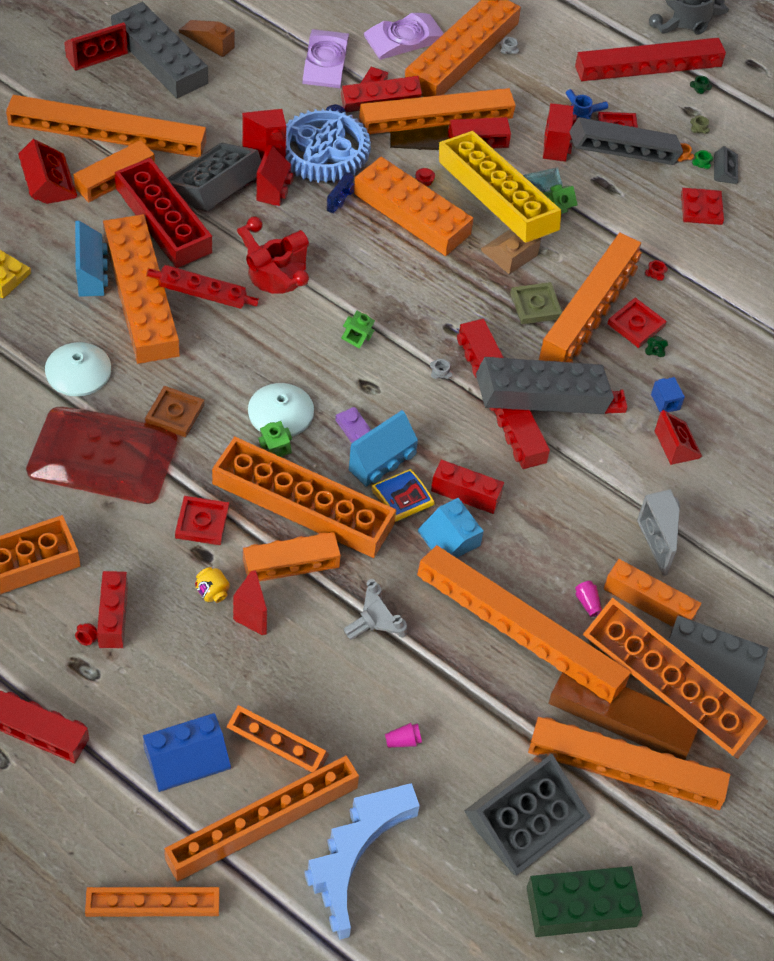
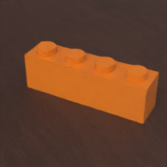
M140 140L73 174L75 189L89 203L116 189V171L150 157L155 163V154Z
M334 532L319 533L309 537L300 536L285 541L276 540L262 545L253 544L243 548V563L246 576L251 571L256 570L259 582L340 567L341 555Z
M621 559L617 560L608 574L604 586L605 591L672 627L677 616L694 621L702 604Z
M239 705L227 725V728L232 732L310 773L322 768L329 756L326 750Z

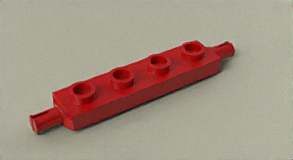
M164 265L161 271L147 269L146 277L158 279L159 286L239 309L244 304L255 307L258 305L259 298L247 296L246 287L168 265Z

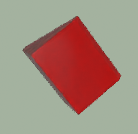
M665 410L661 411L654 431L670 465L701 458L702 454L687 423Z
M253 570L233 595V620L260 635H266L267 608L257 572Z

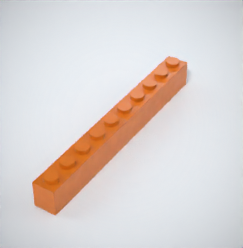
M12 95L6 110L8 125L127 146L141 140L149 149L200 157L206 144V127L19 95Z
M436 545L420 560L417 576L423 581L428 582L443 594L458 602L462 607L467 608L482 620L496 627L500 632L517 641L518 644L535 653L539 658L544 659L559 671L567 674L576 680L577 683L594 692L598 697L611 704L626 687L631 671Z

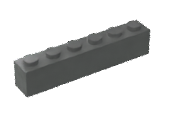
M578 117L569 131L576 149L674 165L683 153L681 144L675 134Z

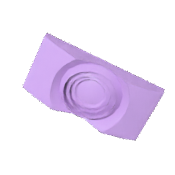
M411 13L402 20L395 22L382 21L364 32V37L378 58L382 60L430 46L444 33L430 14Z
M312 29L305 60L303 84L333 88L341 87L349 39L348 33Z

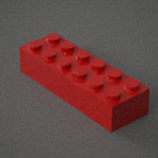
M151 157L115 172L116 190L135 215L144 214L149 233L176 268L212 253V235Z

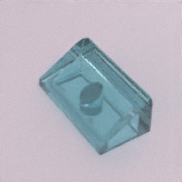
M558 167L523 175L541 192L550 190L551 186L562 184Z

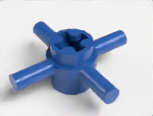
M572 89L566 91V95L572 103L571 106H574L573 114H576V120L578 117L590 119L593 112L608 109L607 102L592 105L593 101L587 95L576 96Z

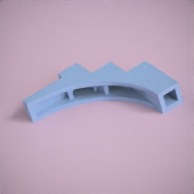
M412 783L354 798L353 808H350V816L353 823L331 829V837L327 839L330 855L308 861V870L305 871L307 885L313 886L315 894L322 892L324 905L326 908L330 907L332 916H329L331 929L333 932L337 931L339 940L350 937L351 926L347 911V890L358 860L368 846L382 833L400 822L418 816L420 805Z

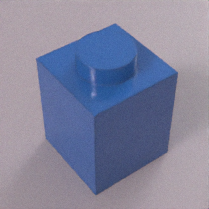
M675 377L662 378L655 381L651 392L659 412L663 410L667 412L680 410L685 398Z

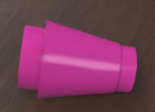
M585 581L575 587V595L589 616L599 615L602 608L597 585H594L592 581Z
M409 723L389 733H385L388 748L417 747L416 744L422 743L418 723L413 725Z

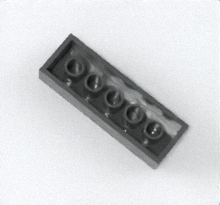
M143 1L111 15L112 26L123 22L126 24L127 49L176 99L208 84V66Z
M484 357L476 372L485 408L604 414L614 399L604 367L599 364Z

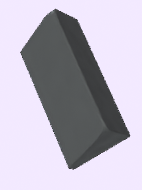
M723 146L714 153V180L737 184L738 154Z

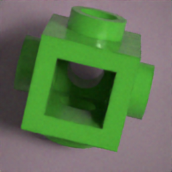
M562 184L551 186L550 191L544 192V195L561 209V214L568 212L567 208L578 205L574 186L562 187Z
M356 310L353 317L348 316L343 325L346 330L341 339L360 349L364 340L369 341L375 330L371 327L375 320Z
M281 421L270 422L260 428L261 437H258L262 449H266L268 452L279 457L292 453L290 440H292L291 433L288 427L284 428Z

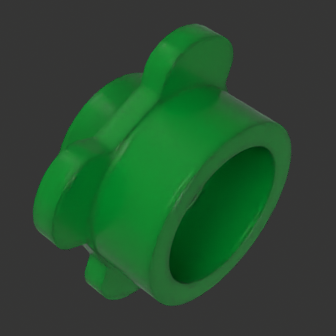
M706 150L696 152L692 164L699 168L710 169V162L713 161L711 153Z

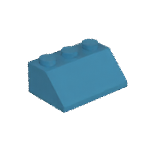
M75 221L76 276L79 297L104 296V287H108V274H104V271H108L107 258L104 259V255H108L107 243H103L101 233L81 221Z
M403 410L351 443L349 471L365 487L371 483L378 482L389 471L396 470L402 462L412 459L417 452L418 439Z

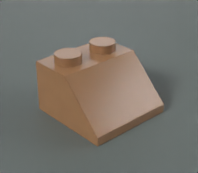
M509 229L483 246L481 251L504 271L511 274L538 256L541 238L525 243Z

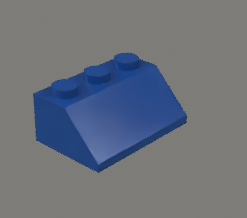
M215 713L143 735L144 750L159 792L231 769L223 733Z

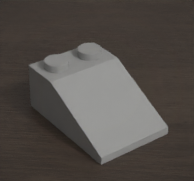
M671 489L645 495L637 519L663 576L668 574L677 551L680 504L678 499L674 497Z

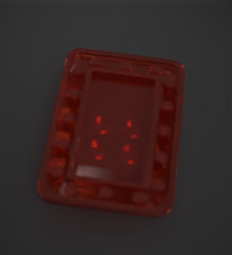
M55 407L49 411L27 464L26 472L33 480L137 503L151 504L159 497L177 446L178 437L175 433L164 428L124 417L83 409Z

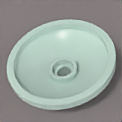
M84 342L69 343L59 347L48 357L45 365V374L48 383L56 391L68 396H86L97 392L108 382L111 375V362L108 355L101 348L93 344Z
M274 383L266 385L254 393L249 401L248 415L252 425L258 431L270 422L281 421L284 428H289L293 437L305 431L311 424L314 416V405L310 396L301 388L287 383Z

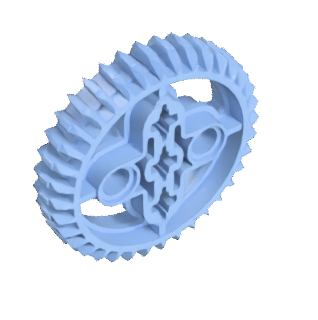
M323 108L321 111L315 109L314 112L307 110L306 114L300 112L299 117L294 116L293 120H289L288 124H286L285 159L291 164V173L295 172L296 177L301 175L303 180L309 178L310 182L317 180L318 183L320 181L327 183V181L332 180L334 183L337 179L342 181L343 177L349 179L350 174L355 175L357 171H361V168L365 167L371 149L369 133H367L363 123H359L358 118L353 119V116H347L346 112L339 113V110L334 112L331 108L329 111H325ZM345 132L359 144L358 150L353 149L351 142L344 138ZM292 141H295L298 144V148L305 152L303 159L291 150L290 143Z

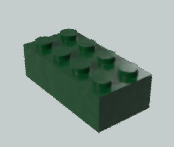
M632 866L530 876L527 885L535 937L632 928L638 926L643 916Z

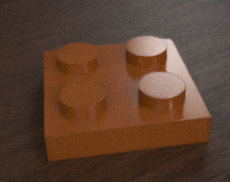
M163 386L145 417V423L187 437L204 407V399Z

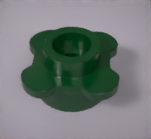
M697 76L694 81L690 82V87L694 88L698 94H703L705 91L712 89L709 79L705 76Z
M659 336L650 337L647 340L648 347L645 348V353L647 355L653 354L658 357H664L668 341Z

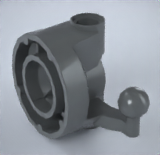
M666 0L668 6L674 10L673 18L663 24L662 16L653 14L649 18V25L653 28H658L662 34L680 27L691 29L698 35L707 29L713 15L725 14L729 11V8L724 4L725 0Z

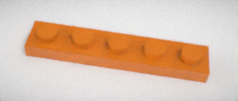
M87 887L85 916H219L220 890L219 887Z

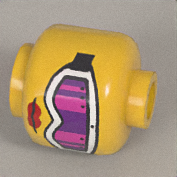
M208 567L197 574L195 588L203 600L219 603L228 596L227 592L230 589V583L220 569Z

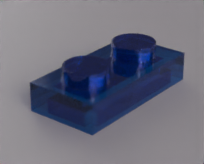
M346 172L327 196L326 211L334 214L338 207L341 208L343 206L345 198L353 193V174Z

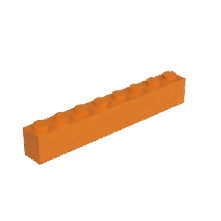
M510 88L365 103L360 105L359 119L360 123H363V126L367 129V133L376 134L449 125L450 120L499 117L512 119L516 105Z
M548 717L537 718L528 753L537 756L539 754L552 753L557 762L716 810H720L725 801L730 774L719 768H709L693 760L686 761L676 758L669 753L662 754L652 751L646 746H635L627 743L625 740L605 737L599 732L585 731L575 725L558 723Z
M346 755L164 848L165 861L178 882L357 789L359 775Z

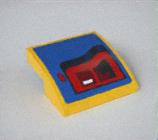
M411 469L371 485L373 494L383 504L396 509L395 522L435 505L430 493Z

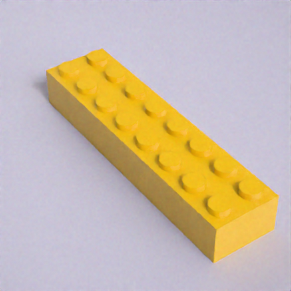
M474 131L439 142V163L525 243L560 230L561 209Z

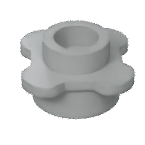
M506 37L500 41L502 46L500 51L503 54H517L519 52L517 48L518 42L515 38Z
M437 359L430 363L432 368L431 377L433 379H450L452 377V372H450L451 363L447 360Z

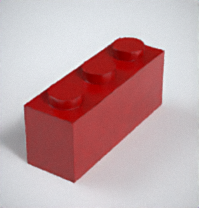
M507 117L450 120L449 139L474 131L493 149L509 148L511 131Z
M441 459L433 475L431 492L453 500L459 498L464 504L494 514L502 496L504 482Z
M102 572L97 628L99 648H123L128 594L127 572Z

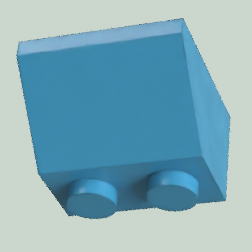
M459 498L440 506L418 528L419 534L431 550L437 545L456 558L481 546L484 532Z

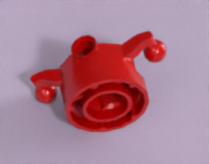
M256 216L251 217L246 225L237 229L238 234L248 249V255L246 256L249 267L248 276L257 288L271 294H284L295 290L299 286L308 284L309 275L306 272V256L309 241L302 230L283 239L269 240L264 245L259 246L250 232L257 233L262 229L263 223L260 218Z

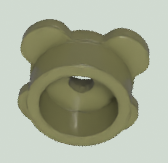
M696 116L691 119L692 132L709 133V120L706 117Z

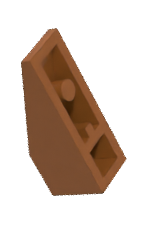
M190 20L179 29V33L221 57H224L235 48V30L221 22Z

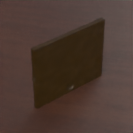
M448 125L390 132V148L439 150V142L448 139Z

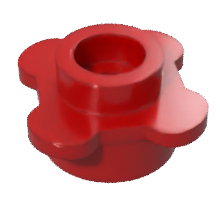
M659 260L649 262V268L645 270V275L659 281L663 280L665 277L664 273L668 270L667 266Z

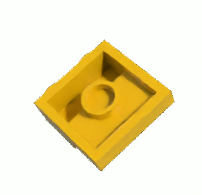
M0 250V297L4 299L31 274V269Z

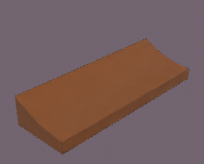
M563 672L548 702L552 706L637 744L646 746L653 751L662 754L669 753L682 760L686 759L698 727L673 707L625 687L610 704Z

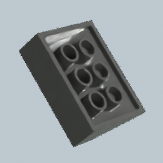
M219 143L167 179L180 196L196 209L210 211L219 202L227 200L235 191L243 189L244 185L256 180L257 171L262 160L256 149Z
M677 616L668 642L748 705H751L769 648Z
M552 753L539 754L464 810L477 833L516 876L591 818Z

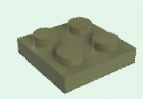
M551 282L511 288L510 293L521 325L557 320L562 314Z

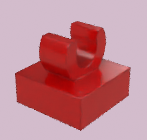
M624 390L612 391L614 399L605 414L626 413L627 403Z

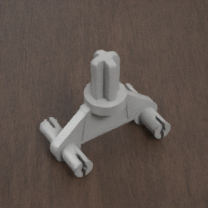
M374 579L368 580L363 612L360 613L361 617L344 628L345 634L352 640L368 629L371 631L376 629L395 633L401 638L407 635L406 621L400 615L392 616L381 600V586Z

